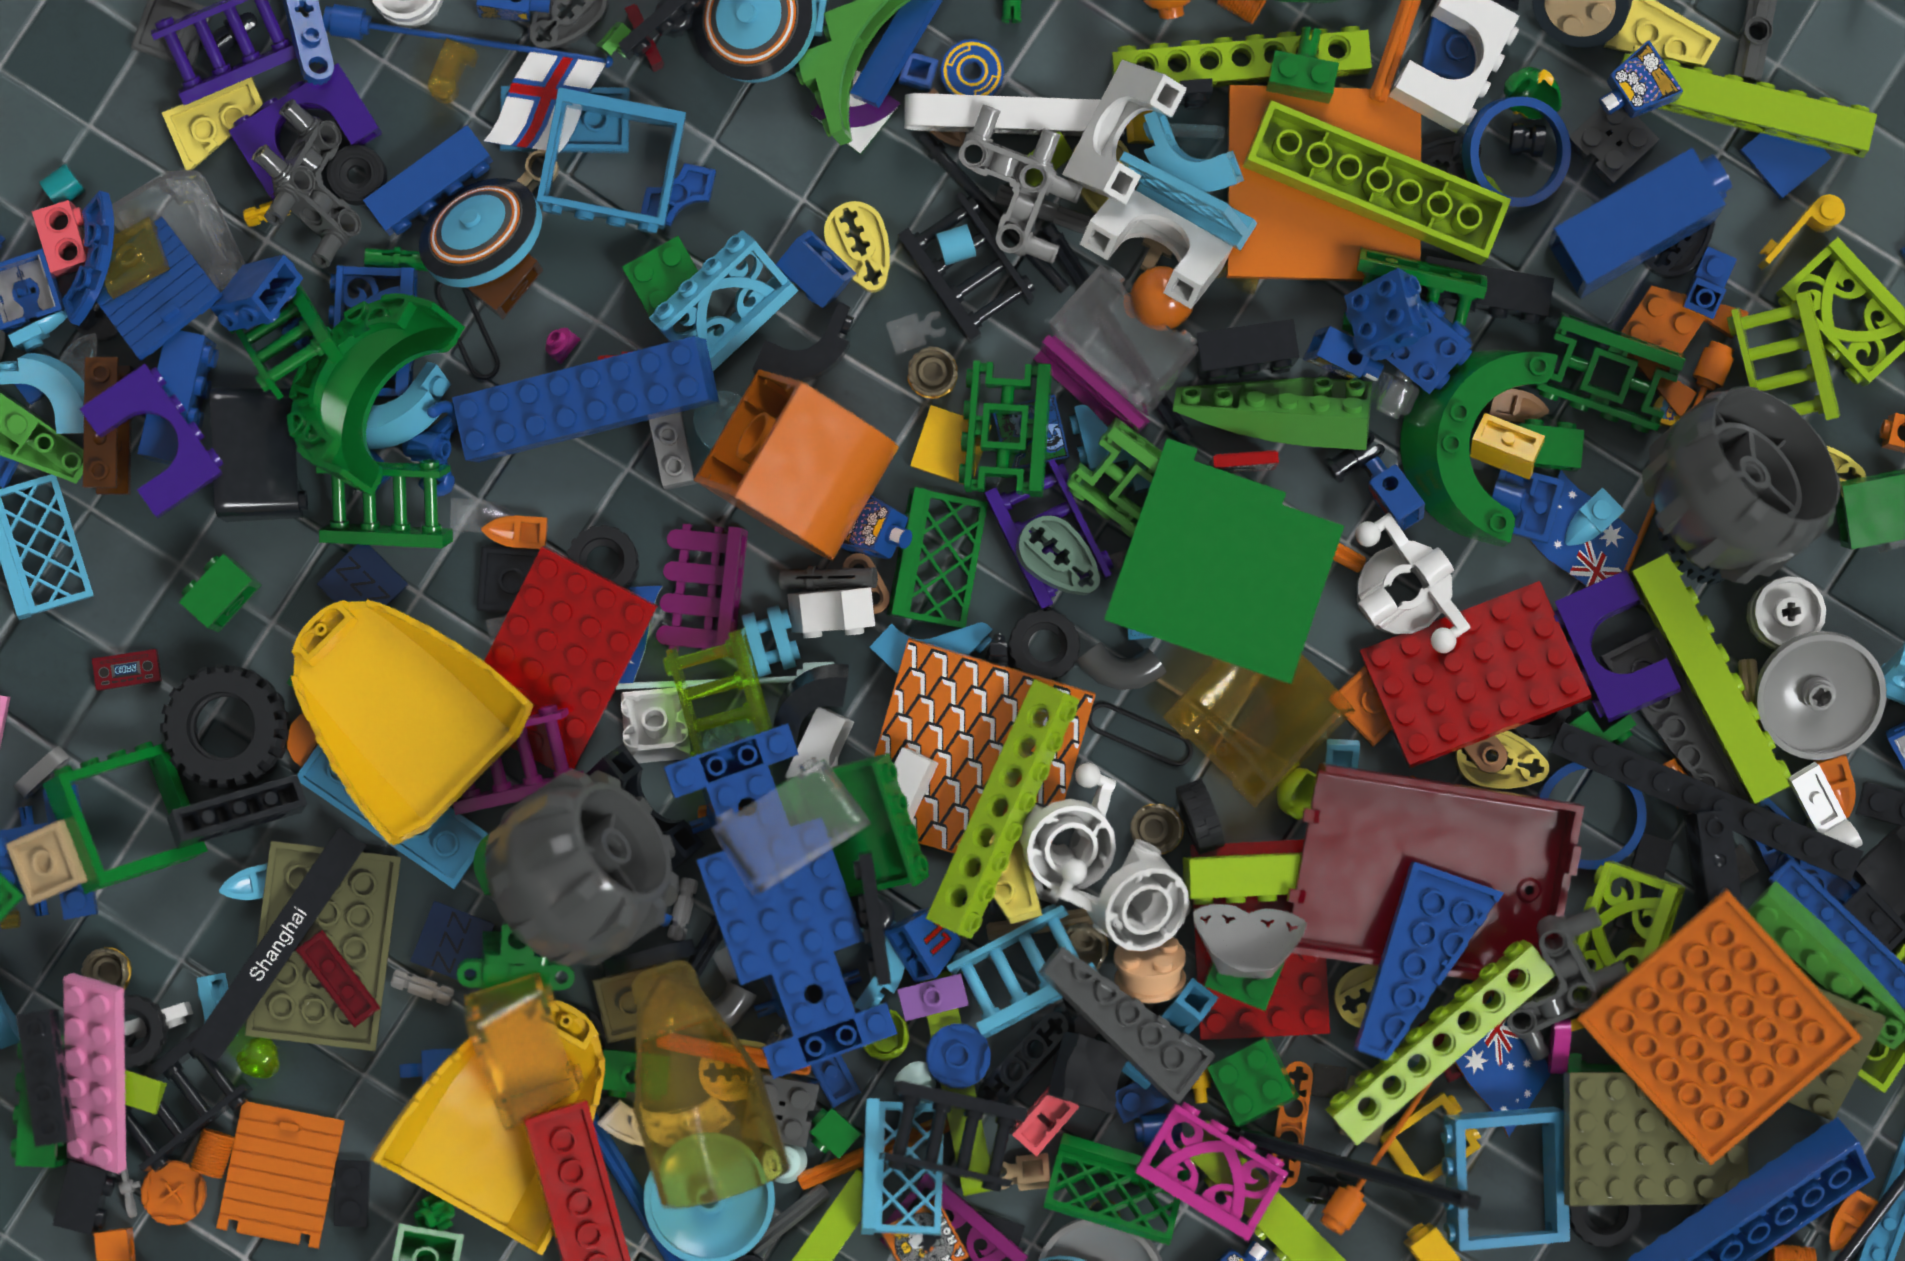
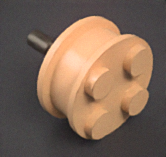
M1175 937L1170 938L1159 947L1146 951L1126 950L1118 945L1114 952V964L1118 969L1115 973L1114 982L1121 991L1131 998H1136L1144 1003V1007L1158 1016L1157 1003L1178 996L1186 986V973L1183 970L1186 962L1185 949Z

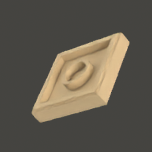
M65 820L56 821L5 844L28 905L37 904L88 881Z

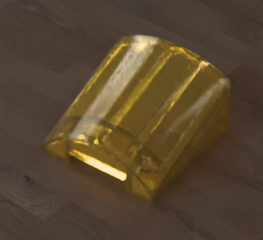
M1301 654L1291 684L1215 659L1168 710L1163 718L1184 739H1190L1233 782L1232 786L1255 808L1356 710L1323 673Z

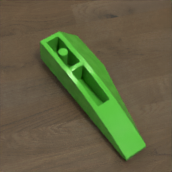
M1305 377L1177 387L1173 411L1220 429L1266 441L1309 447L1366 450L1369 433L1372 381Z
M0 388V455L77 484L83 475V447L65 434H56V428Z
M1775 880L1751 904L1747 911L1817 988L1886 1016L1885 1025L1877 1041L1894 1050L1905 1040V1011L1856 955L1827 926Z

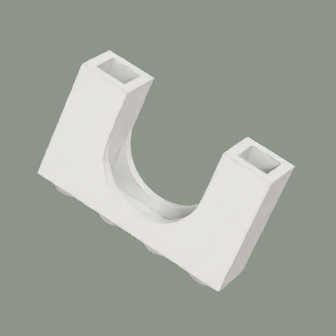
M1438 0L1431 13V16L1463 33L1471 42L1476 57L1475 67L1471 75L1456 80L1446 79L1409 60L1401 70L1389 97L1454 133L1463 125L1468 127L1477 112L1473 108L1477 98L1483 99L1491 85V82L1487 81L1491 71L1496 73L1505 58V55L1501 54L1504 45L1510 46L1519 31V28L1515 27L1519 15L1492 0Z
M1122 60L1062 175L1088 190L1127 204L1141 175L1119 163L1116 159L1117 144L1123 130L1134 117L1144 111H1155L1172 117L1187 88L1165 74Z
M1135 189L1127 204L1108 198L1089 221L1080 245L1106 260L1111 257L1122 242L1130 238H1149L1165 245L1176 256L1179 264L1173 270L1163 293L1190 309L1193 308L1222 271L1233 246Z
M824 707L817 708L797 749L799 755L793 757L785 777L790 778L838 766L840 752L854 721ZM902 747L895 766L898 772L897 780L901 792L907 798L908 813L912 822L939 763L912 749Z

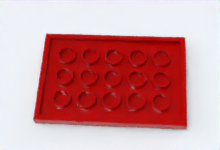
M542 546L484 662L511 683L534 705L529 716L539 714L538 709L545 706L557 705L558 709L568 708L569 714L563 719L557 720L568 766L575 770L658 605L554 550ZM545 724L527 726L534 760L556 771ZM515 741L510 747L518 751Z
M1540 581L1460 611L1471 628L1456 638L1455 647L1448 653L1437 652L1431 645V636L1436 629H1450L1453 627V624L1447 617L1434 621L1429 627L1415 633L1400 634L1360 650L1361 659L1409 769L1591 699V692L1559 622H1556L1554 618L1555 613Z
M1304 839L1225 843L1223 847L1201 855L1198 854L1194 845H1190V857L1302 852ZM1288 894L1277 895V901H1258V896H1245V902L1226 903V897L1213 898V904H1194V899H1192L1193 911L1203 906L1222 904L1236 906L1248 914L1261 909H1275L1291 913L1293 902L1287 901ZM1208 915L1206 918L1200 917V919L1207 924L1211 915ZM1222 915L1227 924L1235 920V917L1227 918L1225 915ZM1261 920V923H1264L1268 928L1274 922V920L1269 922ZM1194 922L1196 979L1202 985L1212 959ZM1291 953L1284 963L1265 1011L1205 987L1217 996L1218 999L1199 1023L1200 1040L1330 1034L1326 958Z

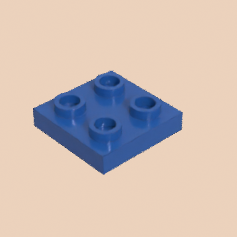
M1500 470L1492 498L1509 508L1515 518L1513 535L1548 544L1565 480L1533 472L1530 479H1525L1505 470Z

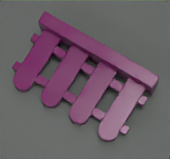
M683 524L682 530L675 529L667 535L668 545L680 550L679 562H668L663 569L664 576L668 580L676 582L675 594L667 593L660 599L661 609L673 614L672 626H661L656 632V638L659 643L669 646V652L678 653L679 647L701 649V655L710 656L711 650H715V656L734 659L748 539L747 530L739 527H729L728 534H724V527L715 526L714 533L692 531L691 524ZM689 552L712 553L711 565L688 563ZM722 554H726L724 566H720ZM686 583L707 584V597L685 595ZM718 586H722L721 598H717ZM682 615L705 617L704 629L681 627ZM715 618H719L717 630H713Z

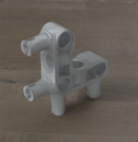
M983 105L973 131L966 133L959 150V159L964 166L985 177L989 174L1005 180L1013 187L1012 191L1014 194L1007 212L1002 214L996 234L998 247L1007 253H1013L1020 257L1028 254L1053 264L1060 246L1033 236L1034 232H1032L1045 195L1048 196L1049 193L1077 203L1083 188L1080 184L1057 176V172L1053 169L1054 163L1051 160L1061 135L1043 128L1033 155H1024L993 142L991 136L1001 111ZM969 145H978L982 149L983 158L981 161L971 162L968 160L966 149ZM1036 168L1042 172L1043 182L1040 185L1033 186L1027 182L1026 172L1029 169ZM1006 229H1014L1019 233L1020 242L1017 245L1009 246L1003 241L1002 236Z

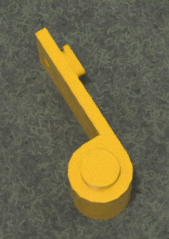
M1830 194L1823 195L1804 211L1778 243L1771 238L1759 253L1761 255L1764 253L1766 256L1758 264V267L1762 270L1767 267L1804 224L1816 232H1826L1841 222L1845 216V206L1842 200Z

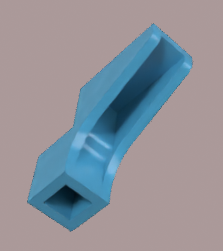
M1074 406V415L1069 416L1073 435L1079 434L1082 446L1077 447L1079 460L1083 465H1087L1088 469L1094 471L1109 453V451L1099 445V439L1103 433L1105 434L1108 427L1088 406ZM1121 448V453L1113 463L1115 465L1126 463L1127 468L1122 469L1126 472L1136 458ZM1137 473L1126 487H1132L1134 494L1149 491L1151 483Z
M980 622L930 639H915L905 635L891 623L869 648L898 675L908 638L970 656L975 650L980 654L990 644L992 638L989 635L993 629L986 623Z

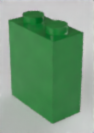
M1905 469L1840 481L1841 490L1835 509L1842 547L1853 550L1905 539Z

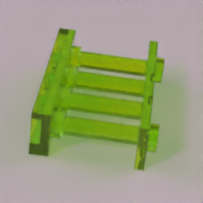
M745 628L729 632L730 639L725 640L726 644L679 656L676 647L666 650L667 657L663 658L664 667L668 676L673 675L694 749L690 751V758L713 750H705L701 731L744 719L754 723L756 733L752 734V736L773 729ZM728 656L730 659H736L738 671H735L734 675L687 687L682 669ZM734 688L744 689L747 702L743 703L742 707L696 719L691 700Z

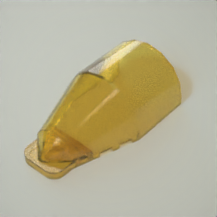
M679 960L638 974L632 983V993L637 1006V1062L635 1070L636 1094L634 1114L662 1207L674 1210L714 1203L761 1187L787 1173L790 1170V1162L762 1072L701 989L695 969L688 962Z

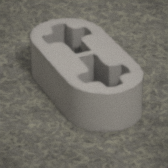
M57 746L16 782L14 788L24 799L31 797L43 787V783L55 776L53 771L63 768L70 761L71 757L61 746Z

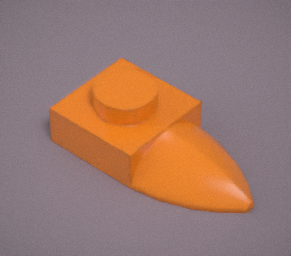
M517 515L504 516L487 523L481 528V531L488 538L503 546L515 549L540 550L542 546H546L548 518Z
M1846 754L1833 759L1813 760L1820 765L1846 818H1849L1855 805L1856 789Z
M1858 1189L1839 1202L1834 1210L1835 1216L1829 1233L1832 1251L1840 1250L1846 1245L1879 1202L1878 1200Z

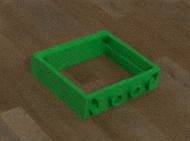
M152 741L134 747L135 752L127 754L125 749L107 755L108 760L100 762L98 757L80 763L81 768L73 770L71 765L53 771L55 777L43 783L56 821L65 820L88 880L81 884L84 894L192 860L208 851L205 842H201L180 849L174 848L109 870L104 871L71 783L148 760L168 814L172 810L189 806L190 803L177 769L170 762L171 756L169 752H165L162 744L153 746Z

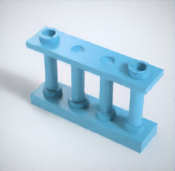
M1056 904L1045 907L1041 910L1042 915L971 953L969 950H965L952 957L953 963L947 965L949 972L953 975L962 971L983 1012L981 1015L982 1021L976 1023L981 1035L985 1038L1064 998L1038 973L1045 964V961L1031 936L1033 933L1049 926L1058 946L1064 947L1079 958L1060 919L1069 915L1063 905L1057 907ZM1020 941L1041 982L1039 985L1040 990L1031 995L1023 992L1002 951ZM990 956L1012 997L1010 1000L1012 1005L1001 1011L998 1007H994L973 966ZM1093 963L1088 964L1089 966H1091L1092 968H1094L1096 971H1098L1097 968H1096V966H1095Z

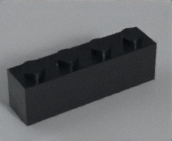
M1427 256L1424 260L1427 263L1487 276L1484 299L1476 298L1472 300L1469 313H1475V310L1479 309L1488 311V316L1506 319L1507 314L1519 316V321L1528 324H1539V320L1544 321L1549 315L1555 278ZM1420 285L1421 292L1419 295L1420 298L1425 300L1428 289ZM1444 291L1440 293L1438 305L1441 307L1444 306V303L1457 305L1459 296L1457 293Z

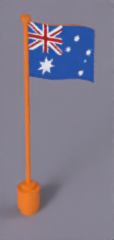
M1710 341L1709 346L1704 347L1692 375L1698 379L1696 385L1701 387L1693 407L1704 398L1707 390L1714 391L1715 387H1723L1734 361L1732 357L1734 349L1716 341ZM1560 470L1557 478L1565 480L1548 544L1534 540L1530 541L1547 560L1577 579L1585 587L1625 570L1629 573L1655 513L1654 501L1651 503L1638 536L1618 517L1593 540L1579 545L1567 546L1565 544V537L1572 518L1592 497L1578 489Z
M1489 990L1483 995V1004L1492 1001L1494 990ZM1506 1018L1455 1061L1467 1084L1492 1111L1528 1109L1551 1075L1548 1072V1064L1545 1059L1535 1061L1532 1058L1523 1039L1518 1038L1509 1030ZM1433 1081L1412 1100L1370 1163L1371 1165L1377 1166ZM1517 1125L1502 1126L1508 1138ZM1360 1178L1355 1187L1347 1185L1346 1188L1339 1186L1323 1209V1217L1320 1222L1340 1236L1343 1235L1345 1230L1349 1231L1366 1206L1362 1201L1364 1194L1360 1190L1367 1180Z

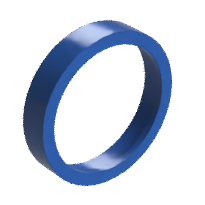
M1505 97L1492 101L1477 112L1467 127L1463 138L1462 161L1469 182L1510 198V207L1531 206L1547 199L1561 185L1570 165L1571 143L1563 120L1552 107L1535 98ZM1514 106L1531 107L1543 115L1553 130L1557 147L1555 166L1548 181L1533 195L1521 198L1510 197L1496 190L1484 176L1479 161L1480 139L1487 124L1495 115Z
M1574 762L1558 768L1544 781L1536 797L1548 799L1551 791L1562 778L1577 770L1588 768ZM1626 785L1634 798L1637 812L1636 825L1626 845L1617 853L1604 859H1579L1578 869L1595 870L1600 865L1604 866L1605 861L1619 863L1633 852L1640 842L1646 826L1647 811L1641 791Z

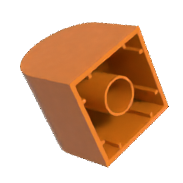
M758 369L693 481L797 544L824 558L834 560L899 447L886 435L807 384Z

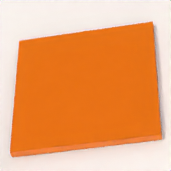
M1229 85L1228 152L1234 151L1245 181L1227 187V204L1253 218L1257 225L1241 251L1234 247L1232 248L1227 259V278L1363 281L1365 275L1357 271L1361 248L1421 261V240L1242 167L1264 111L1271 100L1421 162L1420 113L1391 97L1388 98L1387 102H1377L1369 96L1371 89L1334 88L1331 101L1328 104L1266 91L1267 86Z

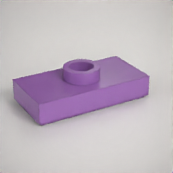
M961 973L897 989L905 1021L969 1005Z

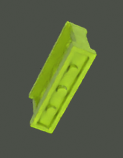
M1839 237L1830 242L1776 292L1780 298L1778 303L1781 307L1791 305V301L1796 300L1795 294L1798 293V288L1802 283L1814 282L1822 287L1821 292L1815 289L1810 290L1813 296L1815 312L1819 310L1820 320L1817 318L1825 354L1833 361L1838 360L1846 368L1844 370L1845 375L1856 385L1860 383L1864 387L1871 383L1905 351V308ZM1827 257L1833 262L1825 279L1810 274ZM1849 279L1853 283V290L1851 292H1844L1835 287L1836 283L1844 288V280ZM1833 295L1842 299H1855L1864 295L1869 300L1863 312V322L1867 331H1850L1834 326L1832 314ZM1873 311H1879L1883 315L1881 322L1874 321L1879 329H1875L1872 324L1871 313ZM1899 332L1904 337V340L1886 355L1882 339ZM1841 342H1847L1851 344L1849 345L1848 349H1846ZM1868 342H1874L1878 350L1876 363L1871 366L1860 364L1856 358V352L1863 350L1868 358L1871 353V347Z
M1605 861L1604 866L1600 865L1594 877V883L1597 884L1594 895L1588 897L1584 911L1595 907L1602 926L1576 936V942L1586 961L1593 959L1596 962L1595 971L1614 964L1619 960L1624 962L1630 955L1636 956L1640 963L1664 943L1670 936L1686 887L1668 882L1615 861ZM1620 877L1628 879L1634 889L1633 900L1628 901V892L1622 886H1620V896L1615 897L1612 895L1611 886L1613 881ZM1640 882L1663 890L1662 897L1641 898ZM1606 902H1607L1610 906H1612L1611 908H1609L1608 910H1606L1605 912H1603V909H1604V906H1605V903H1606ZM1641 909H1644L1643 918L1649 915L1653 919L1652 925L1648 928L1642 926L1640 922ZM1632 912L1634 928L1646 940L1645 946L1626 949L1616 959L1608 944L1604 927L1616 918ZM1593 940L1597 950H1590ZM1627 962L1625 966L1629 973L1633 968H1631L1629 962ZM1585 986L1576 987L1583 991L1587 989Z

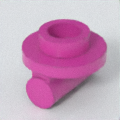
M560 328L549 334L545 350L555 361L562 364L581 339L568 328Z

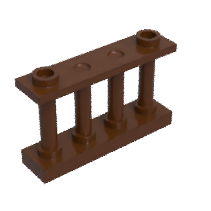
M85 357L84 405L131 374L133 367L119 366L118 357ZM84 416V488H96V494L131 495L132 418L100 438Z

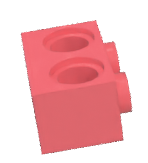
M67 200L32 211L50 273L60 277L76 272L79 266H84L88 247L84 246L85 235L82 226H84L82 209L80 207L76 208L72 202ZM66 215L68 217L67 226L62 230H55V220L59 216ZM69 246H76L78 250L76 257L66 261L64 259L65 249Z
M1050 1085L1027 1110L1025 1122H1017L1010 1130V1133L1035 1156H1038L1079 1108L1075 1103L1049 1096Z

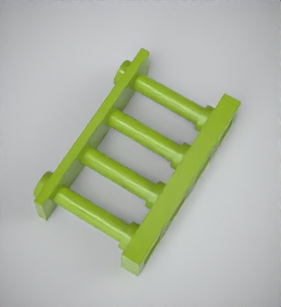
M1810 290L1796 293V300L1791 301L1789 306L1742 317L1740 307L1732 309V316L1727 317L1731 336L1737 335L1749 386L1761 391H1768L1809 380L1811 383L1817 382L1820 395L1814 396L1813 400L1790 406L1795 408L1800 415L1818 412V414H1824L1826 420L1839 418L1840 411ZM1794 317L1795 320L1801 319L1804 332L1799 333L1798 337L1753 348L1749 347L1745 329ZM1802 349L1803 352L1809 351L1812 363L1807 364V368L1757 379L1754 360Z

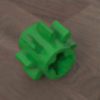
M430 1194L416 1203L419 1210L414 1213V1219L418 1227L445 1231L453 1226L450 1220L455 1216L452 1204L440 1197L437 1198L434 1194Z

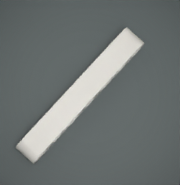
M912 93L905 95L904 128L917 131H973L982 106L987 105L1001 111L993 133L1041 135L1043 128L1054 132L1060 131L1063 136H1082L1101 100Z

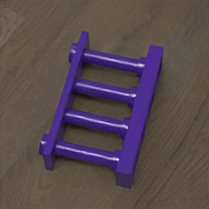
M221 0L177 20L170 16L154 24L156 28L151 30L153 40L164 36L184 80L181 83L183 88L178 89L183 105L192 103L296 58L293 41L284 37L268 0H254L273 42L271 44L272 50L260 54L259 50L255 51L235 7L248 0ZM222 11L243 54L241 57L242 62L232 67L229 63H225L206 21V18ZM191 24H194L214 68L211 70L213 75L201 79L199 75H195L175 32Z
M1055 459L1048 461L1051 473L1045 475L1044 490L1057 484L1065 502L1022 523L1020 521L1014 523L1008 511L1013 509V505L1031 497L1030 494L1017 495L1016 490L1008 494L1005 492L999 494L996 487L984 493V497L1040 610L1053 606L1051 598L1056 596L1055 592L1059 590L1036 579L1022 567L1018 560L1016 552L1018 536L1023 528L1032 520L1041 516L1062 518L1072 513L1080 529L1077 532L1089 547L1096 561L1098 571L1101 572L1104 580L1111 577L1109 569L1114 567L1107 551L1100 552L1068 488L1069 474L1064 464L1057 465ZM1054 543L1041 550L1045 555L1049 552H1052L1055 556L1059 555L1052 549ZM1077 573L1080 580L1090 576L1088 573L1084 575Z

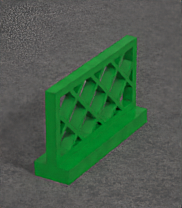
M919 487L909 489L905 511L908 522L905 529L912 532V541L907 548L899 547L890 603L887 611L888 616L908 618L960 629L966 627L988 502L928 491ZM930 498L943 501L950 511L936 522L928 511ZM950 502L961 505L954 509ZM965 506L979 508L977 521L968 528L956 513ZM950 516H953L962 532L948 541L938 525ZM928 519L931 526L925 529L926 520ZM934 528L944 544L929 553L923 544L924 534ZM973 528H975L974 538L969 532ZM965 534L972 544V549L969 555L960 559L951 543ZM947 547L957 563L942 572L933 556ZM922 550L926 557L919 561ZM970 559L969 566L967 569V567L964 565V562ZM929 560L938 576L924 585L917 575L918 566ZM960 566L966 575V583L955 591L945 575ZM941 579L951 595L937 604L926 588ZM915 581H916V583L918 584V586H919L920 588H919L917 591L914 592ZM964 591L963 599L961 600L958 594ZM923 592L933 607L923 614L910 612L912 598ZM954 598L961 608L959 621L947 619L939 607ZM936 611L939 617L930 616L929 614Z
M1063 1133L1056 1153L1043 1208L1170 1245L1181 1200L1174 1196L1172 1203L1161 1206L1154 1194L1161 1192L1173 1195L1133 1171L1142 1156ZM1152 1159L1149 1165L1156 1168L1161 1162ZM1061 1164L1074 1166L1080 1173L1067 1178L1061 1169ZM1180 1170L1177 1173V1178L1180 1181H1186L1189 1170ZM1101 1174L1107 1176L1111 1183L1099 1188L1092 1175ZM1084 1179L1092 1191L1080 1196L1072 1184ZM1127 1183L1137 1185L1142 1190V1193L1130 1197L1123 1185ZM1066 1188L1073 1200L1064 1203L1052 1198L1054 1192ZM1116 1189L1124 1201L1111 1206L1104 1193ZM1097 1197L1104 1210L1099 1212L1091 1211L1084 1202ZM1147 1198L1155 1210L1143 1215L1135 1203ZM1129 1207L1136 1219L1130 1222L1121 1220L1116 1212ZM1160 1216L1167 1226L1166 1232L1152 1229L1148 1221Z

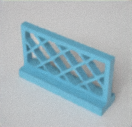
M1125 151L1120 157V161L1126 167L1141 175L1138 181L1140 184L1136 191L1241 251L1257 225L1253 218L1230 207L1229 204Z
M52 474L0 489V563L19 620L29 618L33 614L94 597L57 476ZM52 483L55 495L49 506L32 497L38 486ZM27 489H31L28 495L21 492ZM15 493L26 500L16 515L4 508L1 497ZM56 501L58 502L60 511L53 508ZM29 502L46 509L38 526L21 517ZM50 512L63 518L65 525L59 536L42 528ZM7 515L14 518L11 527ZM19 521L35 529L27 546L16 541L12 534ZM66 530L70 542L62 539ZM39 532L56 540L48 556L31 548ZM59 543L73 550L74 556L68 567L51 559ZM16 546L24 549L21 556H19ZM28 552L45 560L36 576L23 569L22 562ZM75 562H77L80 573L72 569ZM48 563L65 570L57 587L40 579ZM69 573L82 579L85 591L71 595L62 590L61 587ZM26 576L34 580L30 588ZM37 583L54 590L49 602L35 606L31 594ZM58 593H60V594L66 596V597H63V598H60V599L55 600V598H56V596L58 595Z
M867 1098L864 1119L861 1234L940 1235L942 1173L935 1172L934 1174L930 1170L922 1169L910 1181L900 1170L888 1168L883 1173L884 1162L887 1164V1161L880 1160L879 1154L884 1152V1147L890 1141L896 1139L897 1130L894 1132L885 1122V1110L901 1112L903 1103ZM920 1103L919 1106H916L912 1125L923 1137L911 1148L907 1146L905 1157L910 1155L914 1159L921 1160L914 1151L923 1142L929 1140L930 1131L927 1133L914 1119L922 1112H934L935 1110H932L933 1103ZM886 1130L890 1136L884 1141ZM943 1137L937 1164L943 1165ZM892 1171L905 1183L893 1196L883 1187V1179ZM925 1172L935 1182V1189L927 1197H924L913 1185ZM908 1188L921 1200L909 1213L896 1201ZM883 1194L888 1199L884 1205H882ZM935 1195L933 1206L929 1200ZM892 1203L904 1218L896 1225H883L882 1212ZM925 1205L934 1214V1227L920 1226L911 1216ZM908 1220L913 1226L903 1224Z

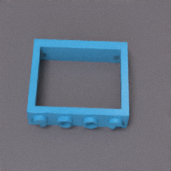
M559 87L536 200L543 207L542 211L555 215H561L562 211L575 213V218L585 221H593L594 217L606 219V224L616 227H625V223L638 225V230L647 233H657V229L665 230L686 122V112ZM567 108L674 128L657 217L550 196Z
M1541 1107L1444 1115V1133H1440L1441 1140L1445 1144V1157L1441 1162L1442 1173L1446 1177V1186L1462 1191L1467 1190L1465 1129L1542 1123L1545 1230L1468 1237V1208L1462 1210L1458 1206L1443 1202L1444 1208L1447 1210V1223L1444 1224L1443 1231L1447 1232V1242L1452 1248L1458 1251L1570 1242L1569 1206L1564 1205V1110L1556 1107Z

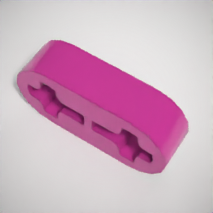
M1570 1018L1551 1025L1549 1039L1550 1054L1548 1055L1549 1074H1564V1072H1567L1571 1043Z

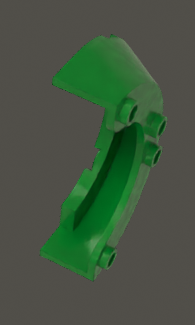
M408 294L381 295L380 300L369 304L363 301L344 312V319L333 329L327 327L344 358L335 364L331 362L326 354L321 357L318 354L299 366L289 393V397L293 402L291 413L287 415L289 434L294 438L298 447L297 451L316 467L371 497L383 476L382 466L371 455L366 438L369 413L377 395L387 381L409 362L425 355L445 353L452 349L465 328L464 325L436 303Z
M1509 350L1471 353L1461 366L1456 363L1449 371L1451 377L1440 390L1435 388L1430 394L1421 387L1417 390L1403 419L1400 433V457L1406 478L1424 501L1426 511L1439 524L1461 536L1500 547H1505L1511 542L1515 527L1513 513L1509 508L1494 500L1483 489L1474 474L1469 452L1472 428L1482 409L1499 394L1519 386L1546 383L1554 373L1558 355L1544 352Z

